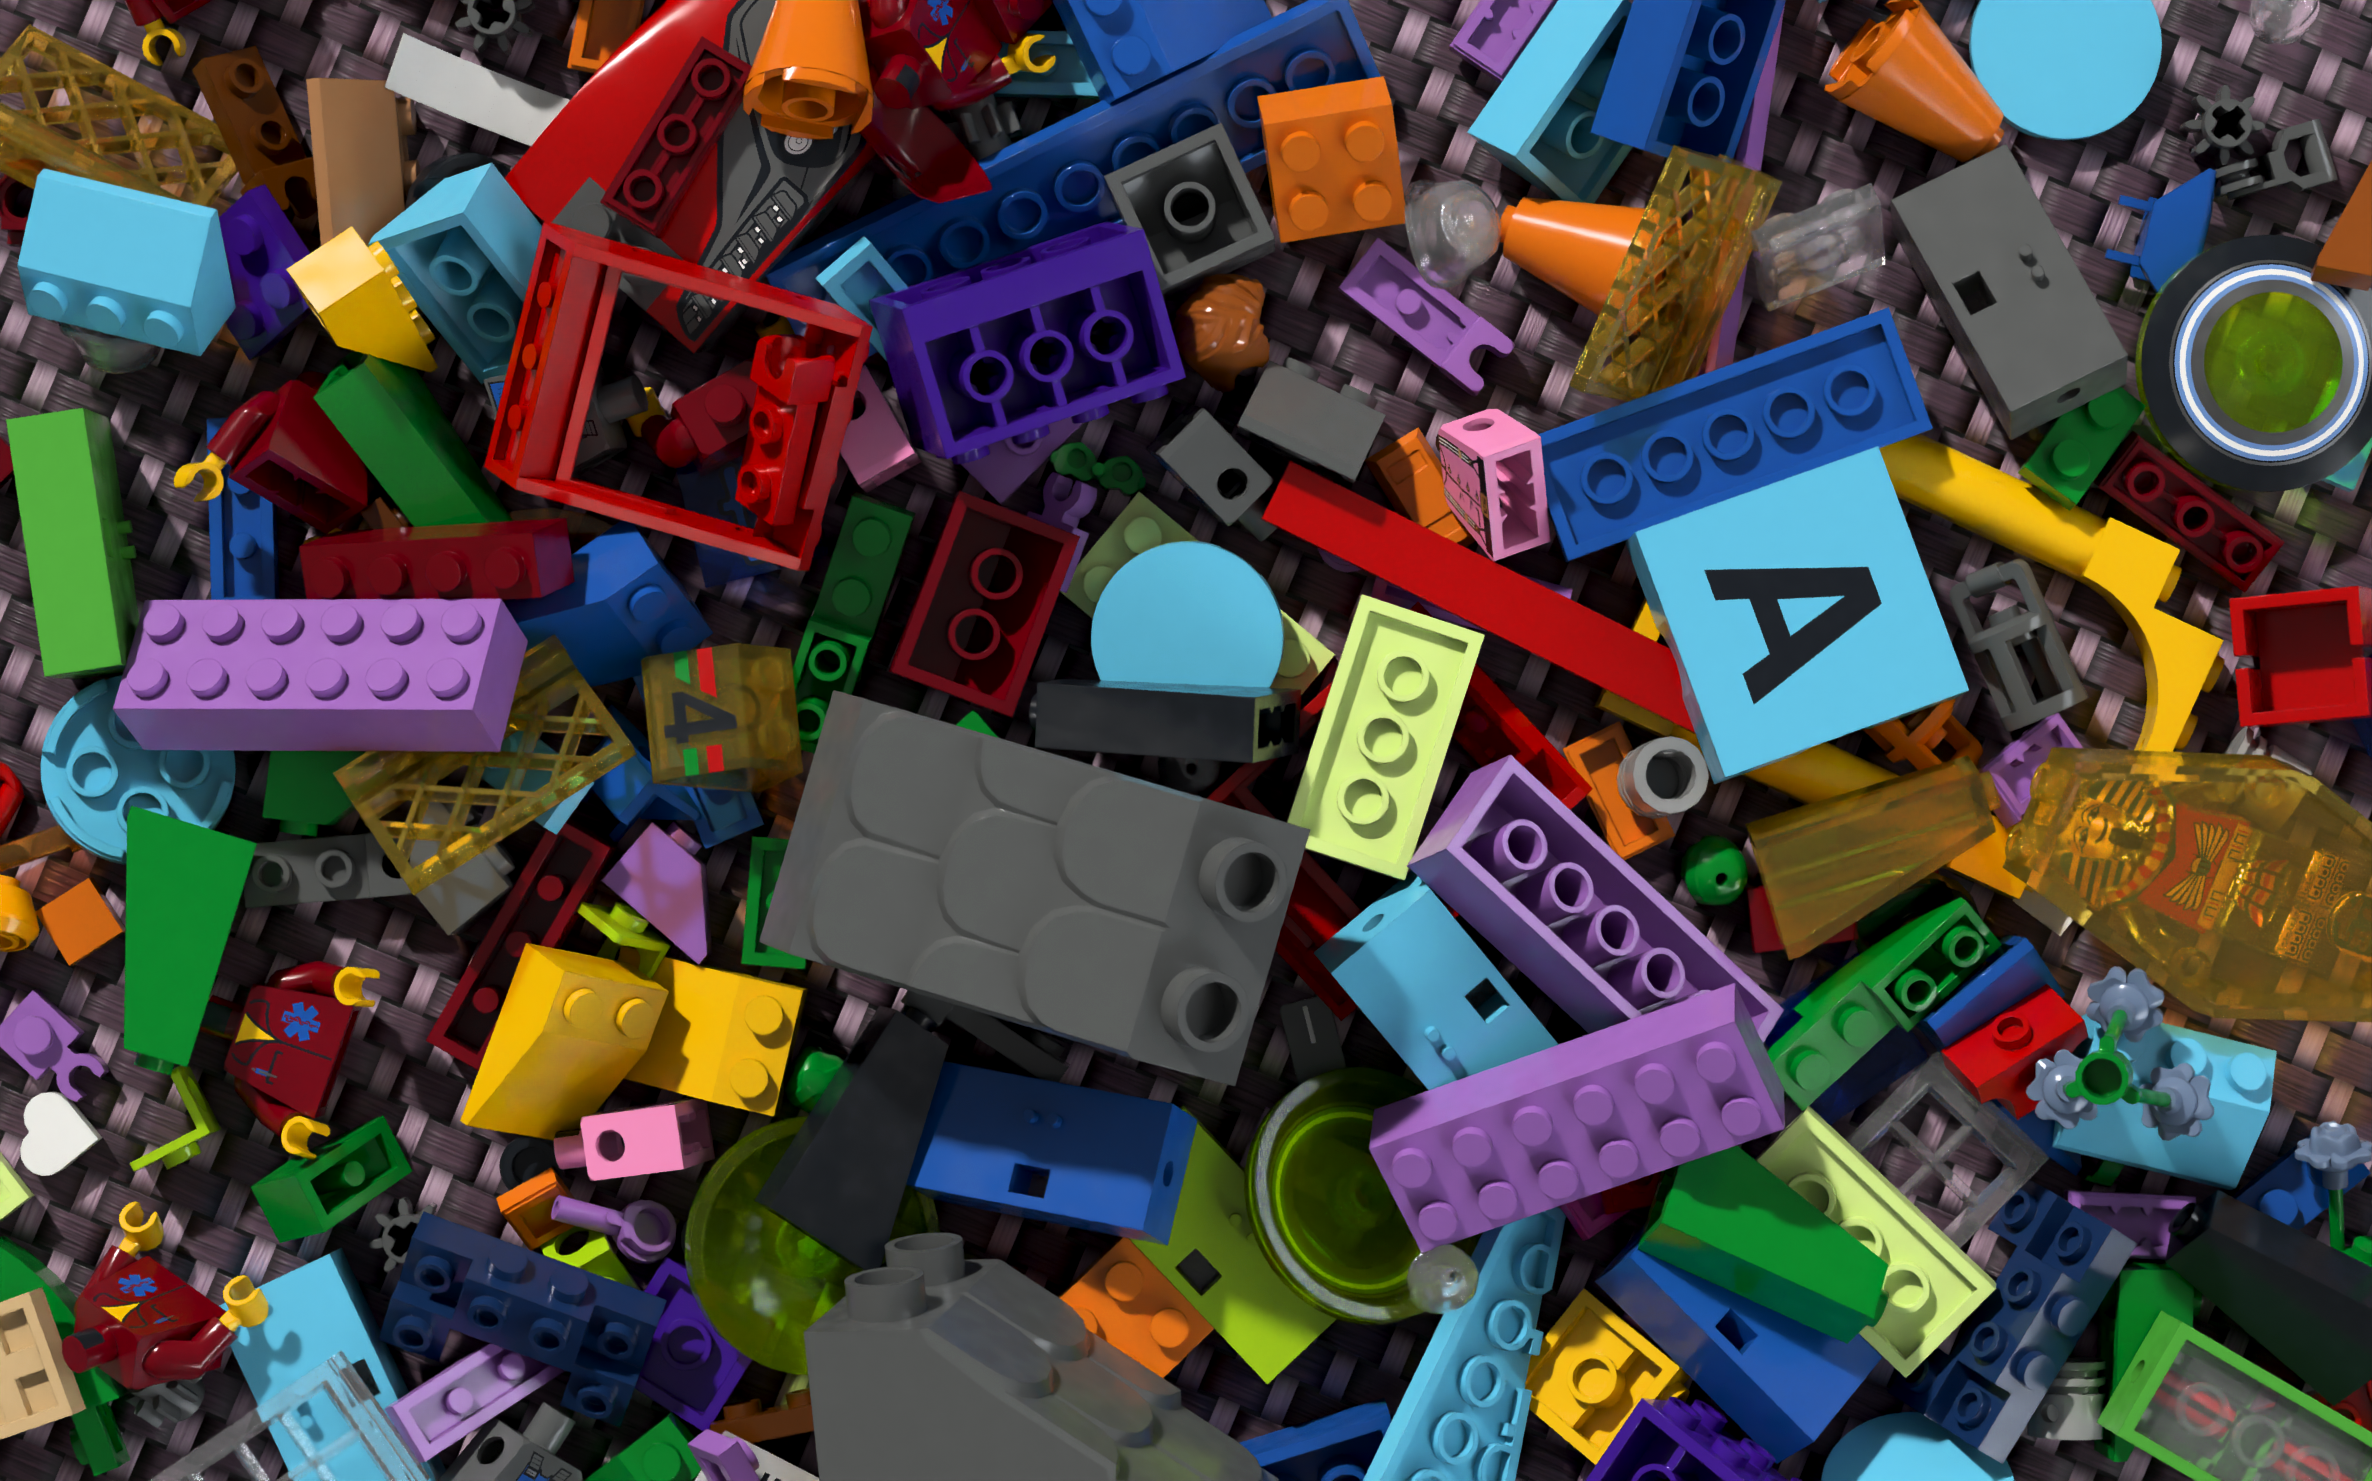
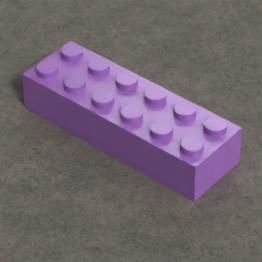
M502 599L145 600L113 710L143 750L500 752L528 640Z
M1508 755L1470 773L1407 865L1408 868L1589 1034L1733 983L1736 984L1763 1043L1784 1011L1778 1003L1512 755Z
M1733 983L1374 1109L1369 1150L1421 1253L1783 1130L1785 1129L1784 1087L1736 984Z

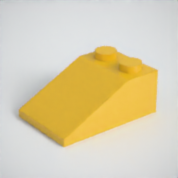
M526 943L460 1121L470 1127L554 1140L556 1132L580 1129L581 1117L596 1113L647 1051L669 991L630 963Z
M621 946L618 961L630 963L638 969L640 964L639 952L635 948ZM665 955L651 979L669 992L647 1051L624 1079L713 1103L770 1116L777 1115L781 1109L785 1091L784 1085L790 1070L808 988L705 964L698 965L696 962Z

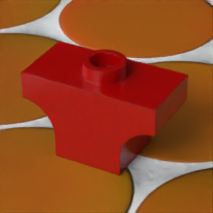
M2045 984L1941 1050L1945 1067L1981 1104L1997 1099L2019 1120L2033 1111L2038 1102H2040L2029 1099L2026 1094L2027 1087L2035 1078V1063L2039 1059L2044 1058L2054 1062L2056 1052L2061 1049L2073 1053L2076 1047L2088 1038L2084 1019L2048 984Z

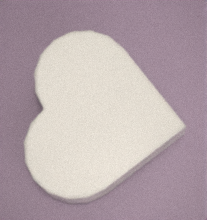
M44 1092L33 1097L26 1105L24 1123L29 1133L22 1141L20 1148L21 1160L25 1167L34 1174L41 1176L53 1175L67 1168L100 1141L102 1136L72 1100L60 1092Z

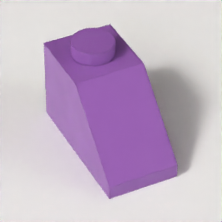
M674 821L667 829L658 822H652L601 881L698 965L703 964L713 953L706 863L695 855L702 845Z

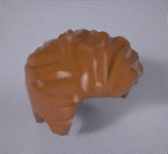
M1216 274L1205 277L1200 287L1177 310L1173 320L1172 330L1180 356L1216 391L1225 393L1235 389V378L1241 371L1255 366L1263 368L1269 361L1270 343L1263 333L1264 326L1260 324L1265 294L1262 284L1257 279H1249L1238 274Z

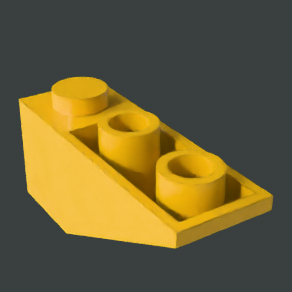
M351 226L286 269L304 301L337 346L367 355L370 354L377 358L430 373L438 368L426 346L435 340V337L424 319L415 309L418 307L415 300L397 276L400 274L398 269L378 241L367 247Z

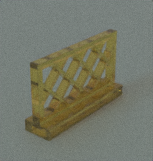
M30 24L0 58V94L21 92L26 109L14 110L0 102V172L32 189H35L37 176L43 168L184 202L187 201L166 191L160 185L190 182L195 195L191 203L210 208L238 172L215 122ZM32 50L55 62L58 71L28 74L23 60ZM98 85L111 92L114 101L84 104L78 87ZM65 88L70 105L40 108L34 91ZM154 115L166 121L170 131L141 134L135 117ZM121 118L127 135L96 137L91 121ZM77 122L83 139L71 140L48 128L47 125ZM211 145L228 154L224 161L197 164L191 147ZM177 148L183 165L153 168L147 151ZM133 152L139 170H127L104 158L103 155Z
M1673 145L1569 385L1583 393L1629 402L1695 378L1781 187L1782 181L1730 156L1719 154L1716 157ZM1689 170L1690 184L1679 193ZM1692 209V218L1682 226L1681 217ZM1663 234L1664 243L1653 252L1659 237ZM1666 268V277L1656 286L1655 277ZM1637 294L1638 303L1627 312L1632 298ZM1640 327L1641 334L1639 338L1629 346V336ZM1611 353L1612 362L1601 371L1606 357Z
M555 634L525 652L503 737L504 740L517 731H524L517 752L367 751L333 773L354 809L369 828L413 895L637 754L630 740L573 664L566 649ZM578 694L579 699L572 717L547 716L550 710ZM590 712L592 713L594 718H589ZM540 732L566 733L559 754L533 753ZM582 734L608 736L612 741L611 744L592 756L575 755ZM463 765L468 766L461 787L436 786L439 780ZM485 767L511 768L503 790L478 788ZM527 769L553 771L549 783L537 791H520ZM406 801H413L405 822L379 820V818ZM430 802L455 803L447 825L422 823ZM471 805L497 806L493 818L480 827L464 826ZM392 838L399 839L397 845L395 844ZM416 840L441 841L437 854L412 869L408 860Z

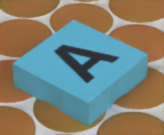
M1878 446L1639 530L1625 542L1656 628L1662 634L1675 658L1681 679L1682 698L1714 784L1793 757L1811 747L1855 731L1871 729L1955 699L1969 691Z

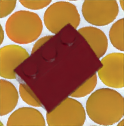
M962 491L956 492L889 672L1013 717L1080 536Z

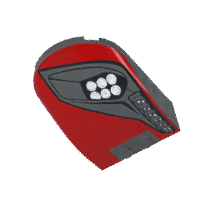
M666 0L573 96L507 174L505 180L523 203L545 223H555L770 285L765 275L789 252L802 247L874 162L878 154L860 132L851 135L852 124L834 127L833 139L795 138L770 131L761 126L762 114L752 108L748 116L743 110L742 101L658 239L604 207L600 203L602 197L700 38L703 36L752 66L776 0ZM858 0L862 28H864L869 15L870 0ZM867 55L868 66H869L870 64H873V62L870 60V58H869L868 55ZM682 126L674 128L669 133L668 143L673 146L683 145L689 138V129ZM624 272L622 273L619 288L693 354L715 349L750 308V306L714 299Z

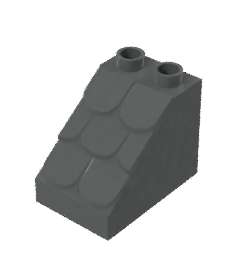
M833 690L759 942L794 956L1131 1059L1235 1086L1310 829Z
M922 1233L900 1237L886 1243V1262L880 1268L869 1269L848 1276L844 1280L846 1296L804 1331L819 1481H1279L1277 1477L1261 1468L1258 1460L1244 1446L1182 1406L1181 1390L1086 1329L1084 1320L1062 1299L1002 1260H965L963 1240L957 1234Z

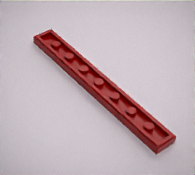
M1292 461L1289 462L1261 520L1695 734L1682 698L1680 674L1670 648Z

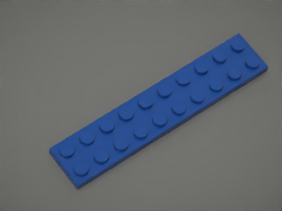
M1308 0L1232 37L1218 51L1109 104L1102 100L977 161L986 173L993 190L943 203H936L911 193L789 252L765 276L771 286L837 304L815 278L863 236L872 243L904 283L910 287L1103 222L1124 225L1105 181V175L1219 123H1222L1244 172L1247 173L1266 164L1257 96L1381 76L1349 1ZM787 317L794 333L804 336L807 323ZM871 343L868 357L878 352Z

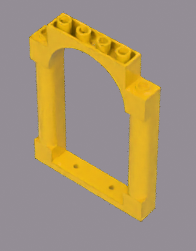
M1919 434L1880 448L1898 498L2081 582L2102 596L2124 620L2135 639L2144 664L2147 682V704L2142 731L2136 747L2128 762L2117 776L2147 773L2141 780L2139 787L2150 798L2153 809H2156V799L2147 790L2158 788L2159 793L2163 794L2164 797L2165 794L2160 786L2164 785V788L2167 790L2171 780V774L2164 771L2174 748L2182 751L2188 744L2198 721V716L2192 714L2191 710L2201 690L2207 693L2212 690L2225 662L2223 657L2217 655L2224 640L2154 608L2157 600L2166 603L2176 587L2182 568L2174 565L2180 549L2111 517L2104 519L2078 506L2073 507L2069 511L2039 488L1925 435ZM1644 597L1630 629L1657 642L1660 632L1656 628L1648 603ZM1602 689L1594 707L1661 738L1673 736L1685 739L1696 746L1703 755L1695 734ZM1828 742L1811 747L1793 757L1742 774L1931 863H1936L1938 866L2009 899L2019 900L2024 890L2032 893L2036 889L2048 863V858L2040 855L2044 845L2059 852L2070 851L2071 829L2078 812L2084 805L2082 804L2070 811L2049 818L2021 820L2006 829L1995 815L1966 807ZM2104 802L2120 811L2110 827L2121 828L2138 834L2142 838L2141 844L2138 848H2127L2116 843L2112 844L2105 838L2102 857H2083L2098 861L2118 859L2125 861L2130 866L2142 845L2145 835L2144 832L2137 829L2141 820L2134 818L2116 804Z

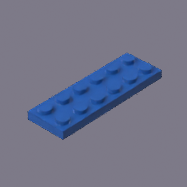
M1888 307L1538 435L1541 437L1548 513L1566 562L1624 542L1639 530L1877 446L1879 449L1930 431L1933 427Z

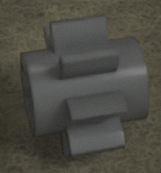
M460 0L468 7V17L460 18L455 22V25L460 32H469L474 29L478 31L474 39L473 48L479 53L485 51L489 42L498 44L508 56L512 52L510 41L518 34L530 38L533 35L532 31L523 23V14L529 13L536 8L532 0ZM501 2H503L502 8L508 13L509 19L505 24L495 21L488 29L489 23L482 16L483 10L486 6L491 9H497Z
M2223 85L2217 90L2213 105L2201 95L2195 97L2191 101V105L2199 115L2195 120H2189L2180 125V131L2193 133V138L2196 142V145L2190 152V156L2193 158L2203 152L2214 154L2216 168L2227 165L2231 149L2245 159L2251 156L2254 150L2246 139L2249 134L2257 133L2265 128V123L2252 121L2251 113L2248 110L2253 105L2255 98L2250 96L2241 102L2230 99L2231 92L2228 85ZM2227 115L2233 124L2228 129L2229 134L2218 139L2211 130L2216 126L2217 119Z
M994 93L971 106L950 109L949 112L953 122L945 124L976 161L1012 145L1011 140L1023 136L1022 127L1012 101L998 106Z
M409 1197L399 1199L398 1209L400 1216L394 1218L386 1212L377 1213L375 1219L385 1229L382 1237L371 1241L369 1247L374 1249L384 1248L389 1256L384 1266L386 1272L397 1267L399 1263L404 1264L407 1252L400 1247L404 1236L397 1230L398 1226L406 1228L414 1223L418 1224L423 1212L434 1215L437 1209L436 1203L429 1204L421 1212L413 1211L411 1200Z
M205 1373L193 1380H173L138 1390L126 1388L129 1393L126 1395L125 1401L136 1407L135 1415L156 1428L162 1424L165 1417L175 1423L184 1421L198 1410L204 1399L205 1384L201 1379Z

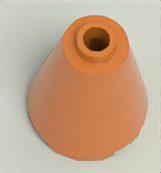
M776 0L743 90V110L748 116L753 108L762 114L761 126L768 130L795 138L817 140L833 139L834 127L852 124V135L862 131L872 121L874 97L858 0Z
M1919 0L1887 1L1884 5L1893 13L1878 24L1869 18L1844 47L1828 74L1837 83L1825 85V91L1835 100L1960 162H1966L1974 156L1978 158L1994 150L2004 135V130L1999 127L2004 116L2001 109Z
M1523 197L1517 207L1508 205L1505 208L1497 228L1496 241L1504 243L1503 256L1621 331L1637 335L1638 332L1642 333L1647 328L1664 293L1669 278L1664 277L1663 273L1667 256L1672 258L1676 256L1681 233V217L1669 213L1667 210Z

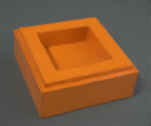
M93 877L87 878L36 911V915L69 966L75 965L126 931L123 923Z
M552 1167L496 1198L501 1213L531 1251L574 1227V1225L551 1219L552 1207L558 1195L575 1199Z

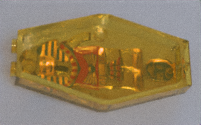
M2051 748L2046 762L2042 763L2033 775L2030 785L2031 799L2021 823L2013 827L2008 836L2005 846L2006 860L2003 865L2006 871L2131 966L2145 971L2147 978L2193 1011L2213 1018L2372 1022L2371 821L2313 776L2287 762L2267 755Z

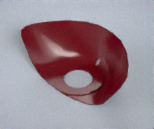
M870 64L869 72L874 107L872 121L860 131V134L894 174L916 196L936 203H943L993 190L986 173L955 134L928 107L924 106L913 110L906 107L894 109L884 105L877 98L874 86L881 74L874 64ZM887 157L894 161L909 176V178L912 181L907 179L901 172H899L887 159ZM917 172L922 173V174H921L920 176H918V177L915 176V173H917Z

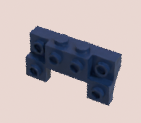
M2023 1175L2019 1176L1988 1227L1995 1234L2017 1246L1995 1281L1997 1283L1996 1289L1983 1301L1951 1355L1937 1347L1907 1378L1899 1373L1888 1391L1922 1415L1938 1423L2001 1464L2006 1460L2137 1245L2136 1242Z
M423 1212L412 1236L402 1272L390 1299L378 1340L439 1362L451 1329L571 1372L560 1406L584 1414L587 1417L621 1427L667 1300Z

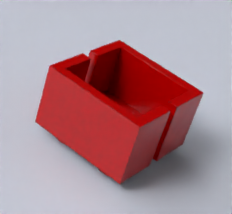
M2350 586L2229 598L2234 656L2244 658L2259 657L2260 669H2235L2240 727L2259 728L2372 717V658L2365 657L2364 647H2372L2371 588Z

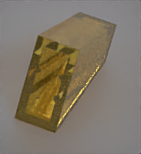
M1967 755L1745 824L1778 938L1788 959L1791 960L1803 956L1995 833L1996 829L1991 811L1999 809L2001 806L1990 772L1980 773Z

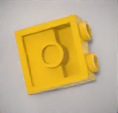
M1583 1288L1543 1338L1539 1356L1531 1355L1525 1389L1532 1390L1529 1410L1596 1465L1641 1398L1667 1401L1672 1396L1685 1403L1690 1391L1684 1386V1383L1690 1376L1672 1358L1635 1330L1591 1292Z

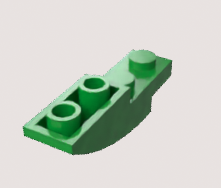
M857 492L853 494L813 615L808 621L770 739L815 754L833 690L855 696L899 571L898 566L916 513Z
M1960 897L1904 925L1847 963L1793 1008L1801 1019L1767 1050V1053L1784 1087V1094L1802 1112L1893 1027L1899 1025L1909 1032L2002 945L1966 900Z
M5 1235L0 1237V1302L43 1287L63 1343L67 1336L74 1334L76 1319L74 1306L78 1298L54 1272L32 1253ZM95 1367L82 1373L73 1371L86 1409L71 1415L75 1428L70 1429L69 1435L74 1453L82 1465L90 1464L93 1475L97 1476L118 1468L131 1459L109 1404L110 1401L128 1394L129 1391L103 1370Z

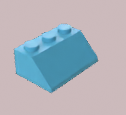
M1558 0L1467 132L1500 163L1552 199L1595 203L1633 148L1632 146L1590 133L1632 6L1628 0Z
M491 162L443 179L373 235L368 245L370 246L376 241L382 245L400 273L397 276L403 282L418 307L481 384L484 383L483 380L507 374L542 225Z
M45 168L39 173L17 264L28 314L201 356L236 308L217 209Z
M2087 1013L2081 1017L2085 1021L2088 1038L2082 1041L2072 1053L2079 1059H2084L2090 1053L2099 1050L2100 1039L2105 1034L2101 1025L2091 1020ZM2165 1023L2147 1030L2139 1042H2130L2126 1039L2123 1032L2117 1042V1051L2123 1053L2131 1063L2133 1068L2132 1084L2138 1088L2146 1083L2152 1084L2150 1073L2156 1067L2173 1069L2181 1063H2188L2193 1067L2195 1076L2202 1075L2209 1078L2211 1086L2208 1097L2214 1107V1115L2211 1119L2200 1120L2202 1131L2199 1136L2179 1135L2170 1141L2162 1140L2158 1135V1127L2147 1128L2143 1125L2141 1120L2143 1115L2142 1103L2129 1104L2120 1098L2108 1105L2097 1104V1117L2093 1120H2083L2079 1117L2078 1125L2073 1129H2065L2055 1120L2052 1147L2227 1190L2235 1189L2270 1113L2277 1051Z

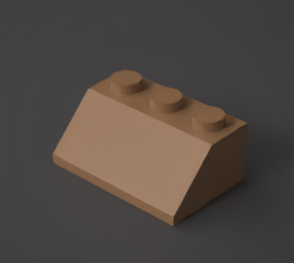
M306 79L321 246L352 226L367 247H369L368 243L372 236L405 210L409 188L421 172L418 160L409 161L407 136L416 135L417 133L414 100L385 88L387 80Z

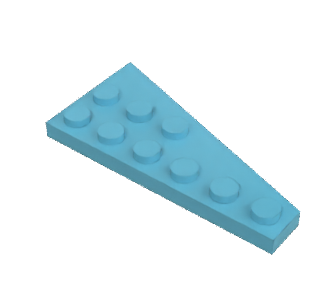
M1555 1207L1482 1233L1363 1481H1515L1532 1390L1525 1389L1531 1355L1539 1356L1544 1333L1536 1330L1542 1295L1552 1290L1566 1215L1560 1208Z

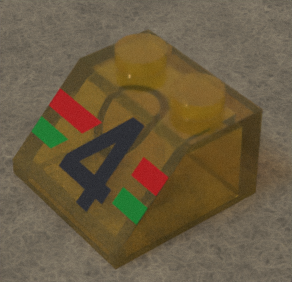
M735 643L652 655L641 660L653 784L760 793L803 772L791 649Z

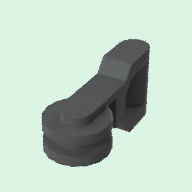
M2315 119L2287 127L2276 133L2269 153L2259 157L2266 182L2263 181L2262 175L2251 177L2249 174L2251 169L2259 166L2257 158L2235 162L2215 170L2217 171L2216 180L2221 181V187L2214 190V198L2227 196L2228 200H2233L2281 185L2297 193L2338 180L2321 120ZM2298 139L2309 171L2308 175L2301 177L2288 169L2284 156L2288 142Z

